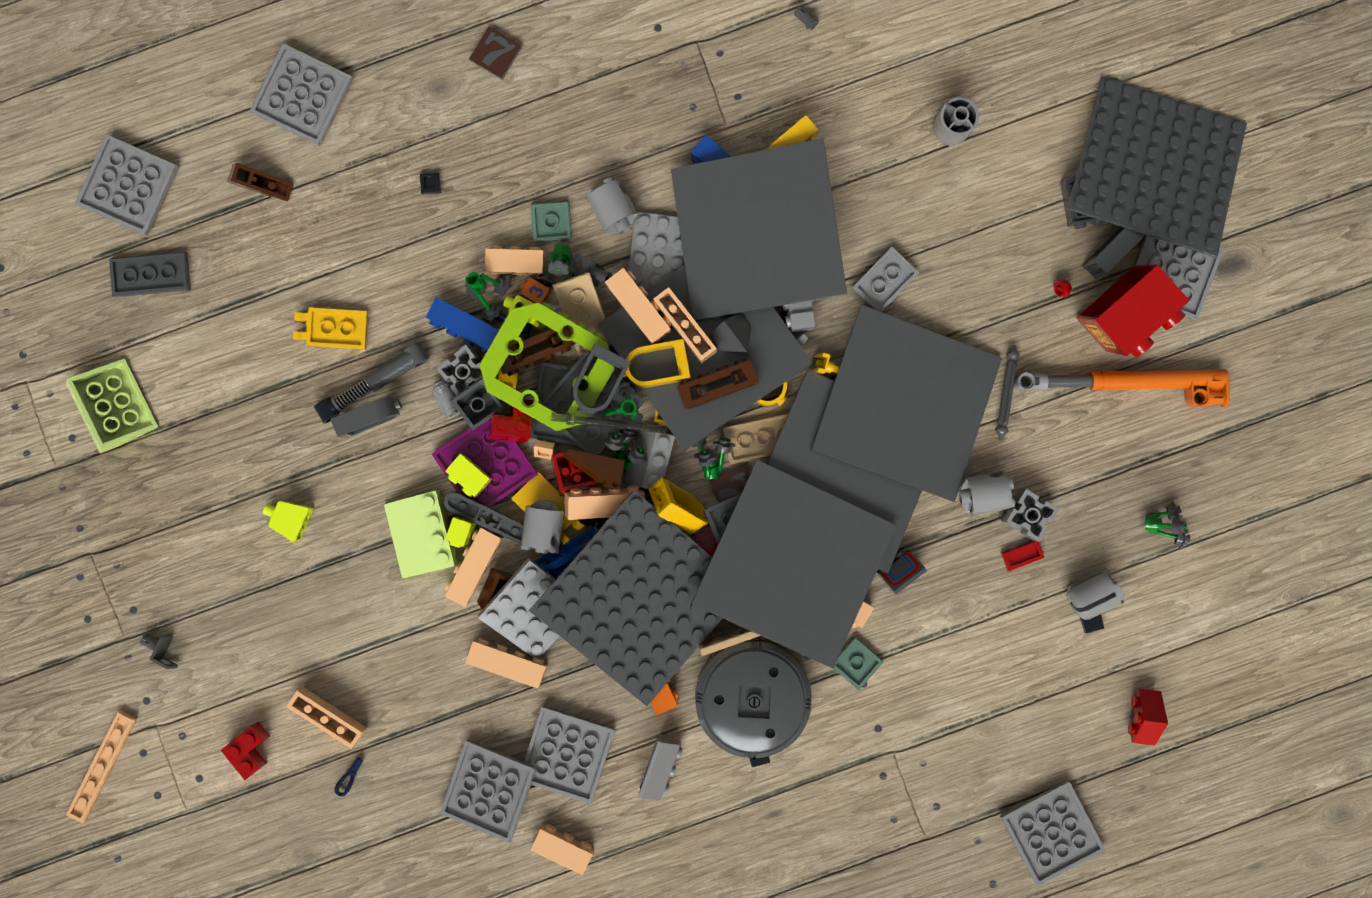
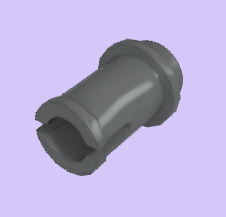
M800 6L794 14L806 25V29L813 30L819 23L817 16L809 13L804 6Z

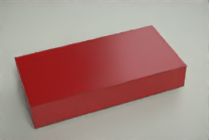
M1036 541L1025 543L1001 553L1007 571L1045 558L1039 542Z

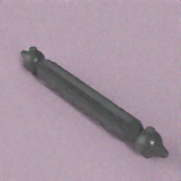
M1013 345L1011 350L1006 353L1009 360L1006 363L998 417L999 426L995 428L999 440H1002L1004 435L1009 432L1006 425L1010 415L1017 367L1016 359L1020 357L1016 345Z

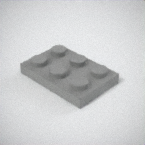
M891 247L851 289L872 309L882 312L919 272L899 252Z

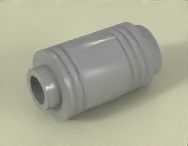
M444 380L434 384L432 392L442 415L451 417L458 413L450 399L455 397V394L450 387V383Z

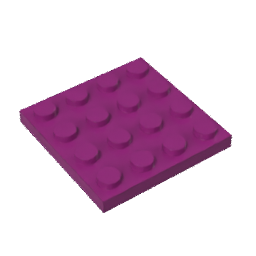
M489 419L475 430L469 428L432 453V456L447 477L449 474L445 472L459 454L466 455L492 478L478 496L474 497L472 495L470 498L488 507H492L538 474L517 442L488 439ZM450 481L456 492L468 496L462 491L463 486Z

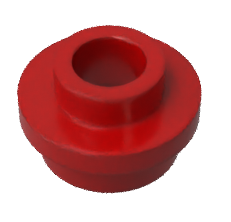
M1057 280L1053 284L1056 295L1064 298L1070 295L1072 286L1067 280Z

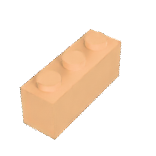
M491 246V249L485 248V272L489 275H545V252L540 247H529V250H521V247L511 246L510 249H502V246Z
M542 824L530 849L582 876L594 851L589 843L585 841L579 842L569 833L562 834L550 824Z

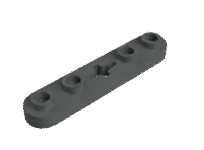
M453 491L445 496L444 505L449 511L521 544L524 523L459 492ZM480 513H482L483 515H486V516H488L489 514H492V515H493L492 518H493L495 521H499V522L496 523V522H494V521H489V523H487V522H486V518H485L484 516L480 515Z

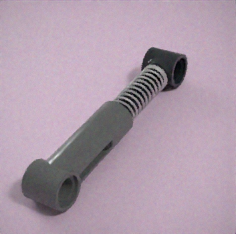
M416 342L408 346L398 356L365 375L364 381L361 380V383L358 382V385L355 384V387L352 386V388H349L350 390L347 389V392L344 391V394L341 393V396L338 395V397L333 399L326 398L314 406V409L324 424L331 422V418L339 416L343 408L345 409L346 406L348 407L351 403L360 399V397L363 398V395L366 396V394L372 391L376 392L409 370L421 366L430 358L421 343Z

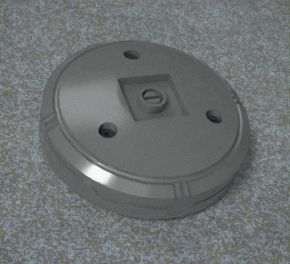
M750 639L717 651L704 665L696 684V711L703 730L721 749L744 758L768 757L789 747L803 732L810 716V706H812L811 687L800 663L781 646L765 640Z

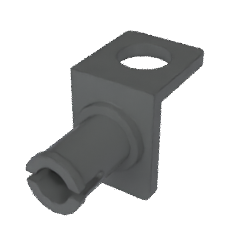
M578 254L574 255L568 268L569 272L576 275L589 272L593 284L596 286L599 281L605 283V281L612 277V273L604 271L605 269L592 259ZM582 260V261H583V266H582V268L579 269V270H576V269H575L576 263H577L578 261Z
M147 633L142 637L146 641L141 640L140 644L153 650L149 660L165 669L178 668L177 664L164 657L173 636H161L158 640Z

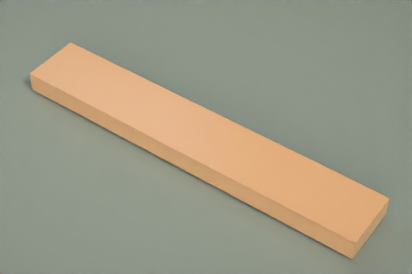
M122 710L117 712L66 813L67 816L81 823L86 822L138 718Z

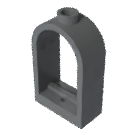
M1120 227L1082 266L1097 279L1109 273L1145 235Z
M594 344L573 386V398L579 406L577 411L588 415L589 412H597L606 408L611 402L630 361ZM593 356L621 369L605 402L598 407L592 408L580 402L577 389Z
M389 396L360 406L330 420L337 437L349 438L400 416L399 410L402 409V405L398 398L394 400L393 396Z

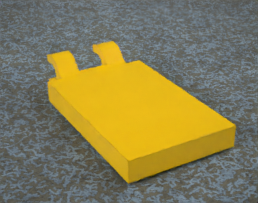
M308 307V313L294 312V320L306 322L305 332L293 331V339L306 341V346L366 350L367 311Z
M537 472L538 475L528 481L511 499L524 512L526 506H530L538 500L553 501L560 510H564L560 541L566 544L571 538L564 531L571 524L577 531H580L585 525L579 519H567L565 515V497H560L558 490L540 472Z

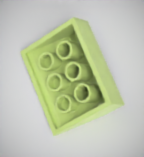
M125 359L67 378L66 385L99 453L119 447L158 428Z
M440 490L384 504L402 579L458 565L454 546L449 545L450 541L445 540L449 524Z

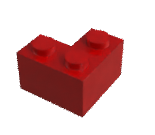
M523 399L526 405L533 404V400ZM510 405L509 416L493 414L491 417L488 439L527 443L531 438L532 417Z
M565 452L551 455V464L560 497L565 496V492L571 489H582V491L598 486L595 480L579 468L575 469L574 465L564 458Z
M1138 688L1136 694L1131 698V706L1134 707L1135 714L1132 722L1128 724V734L1131 735L1132 743L1155 746L1168 725L1162 692Z
M259 721L251 725L221 749V752L244 781L267 764L256 750V747L270 737Z

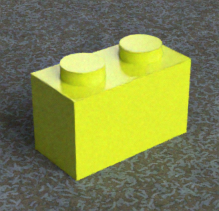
M459 454L445 471L449 474L447 478L454 484L459 483L463 486L462 491L469 497L472 495L474 497L478 496L492 480L488 474L464 454Z
M461 516L453 517L445 540L450 541L449 545L454 547H464L471 543V538L477 524Z

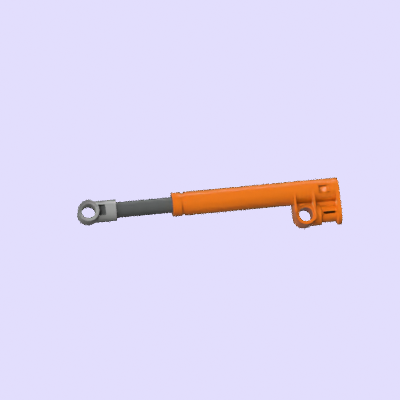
M1226 369L1090 371L1089 375H1048L1047 373L1025 372L1017 375L1014 381V387L1018 391L1047 390V388L1089 387L1090 390L1184 389L1185 402L1190 407H1210L1216 404H1220L1221 407H1227L1230 400L1229 374ZM1022 377H1025L1028 381L1026 387L1020 382ZM1195 394H1198L1200 398L1198 403L1194 399Z

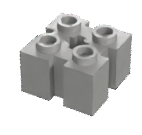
M812 300L782 305V310L787 311L784 323L792 334L812 331L816 327Z
M466 344L454 354L456 356L455 360L447 359L437 368L445 381L453 383L450 387L456 395L483 378L479 362L482 358L474 347Z
M1020 488L1014 498L1016 506L1014 509L1010 508L1006 511L1001 522L1016 530L1022 528L1021 534L1033 541L1040 542L1047 531V528L1044 527L1045 523L1053 521L1059 508L1047 501L1040 500L1038 502V495L1028 489ZM1032 511L1030 513L1032 518H1027V513Z

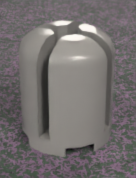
M1107 568L1095 572L1067 588V598L1072 609L1084 620H1090L1124 603L1121 600L1125 598L1119 584H1116L1108 576L1111 572Z

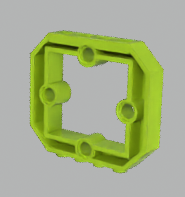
M546 302L511 309L480 363L487 392L555 431L584 424L588 415L577 411L579 406L575 400L572 401L563 417L538 403V395L534 391L525 390L521 393L496 379V376L508 355L515 356L522 352L524 346L519 336L530 317L557 332L559 338L563 341H573L590 352L594 344L609 351L608 344L604 341L605 337L596 331L594 334L587 331L588 327L580 322H577V324L571 322V317L563 312L557 314L552 311L554 307ZM570 326L573 329L572 336H564L562 333L563 327ZM516 340L519 342L520 347L517 351L509 350L508 343L510 341ZM597 358L588 375L583 376L582 379L587 381L588 386L584 391L577 389L578 398L583 405L593 408L614 371L613 365ZM577 377L573 380L572 387L574 386ZM526 394H532L534 396V403L526 405L523 402V397Z

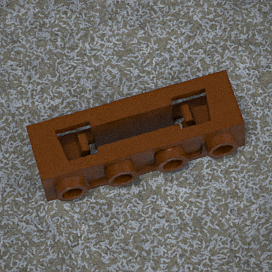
M568 326L563 327V335L566 337L572 336ZM550 329L523 341V349L548 339V336L557 332ZM557 335L550 338L549 341L551 345L560 342V346L555 348L549 347L521 359L522 362L515 365L512 362L520 358L518 355H510L500 370L502 374L507 373L508 376L518 373V368L525 366L528 369L537 365L536 361L543 358L544 361L554 358L553 353L560 351L563 354L572 350L571 346L575 345L573 341H563ZM516 343L514 345L509 346L508 348L509 350L514 351L516 349L518 350L520 345L519 343Z
M741 359L734 362L735 365L728 368L725 365L717 368L715 373L709 374V372L698 375L699 379L693 381L686 379L679 382L680 386H677L685 410L757 385L759 381L751 360ZM739 371L742 372L734 374L736 383L746 379V381L736 385L733 382L704 393L703 397L692 400V398L702 396L699 388L690 391V389L701 385V387L710 385L729 378L731 374Z

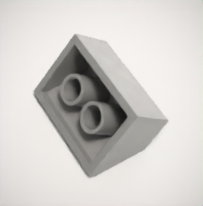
M638 428V439H635L634 446H640L645 450L647 461L645 463L641 461L640 464L633 463L626 473L624 483L649 489L661 477L665 478L675 437L658 431Z
M658 734L640 785L639 798L661 800L663 795H667L670 784H667L669 776L673 777L676 766H674L675 759L680 758L683 749L680 747L679 740Z

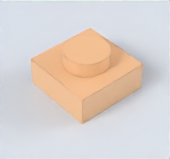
M535 440L534 457L551 460V455L554 454L555 443Z

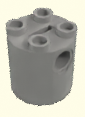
M964 97L950 99L944 104L934 119L932 130L940 142L949 146L962 143L978 124V108L971 100Z
M612 177L602 181L601 186L591 188L586 192L587 199L605 233L621 234L632 227L634 220L639 214L621 180H613Z
M998 471L963 478L962 486L958 491L960 504L970 515L1015 507V500L1011 494V490L1014 489V483L1012 478L1007 477L1006 472Z
M538 500L532 505L526 506L520 549H535V552L559 553L564 510H560L553 501Z

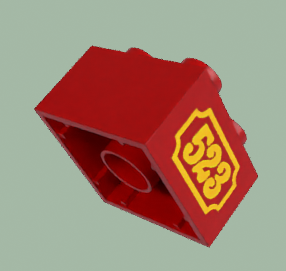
M1134 265L1079 314L1076 319L1106 352L1128 356L1131 353L1136 358L1145 353L1154 344L1150 336L1162 326L1165 330H1169L1185 317V313L1181 308L1190 300L1158 265Z

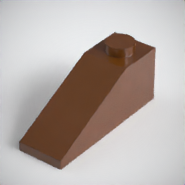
M237 162L232 165L227 181L239 187L287 202L294 184Z
M571 449L565 451L564 458L597 483L603 484V487L613 489L621 483L624 460Z

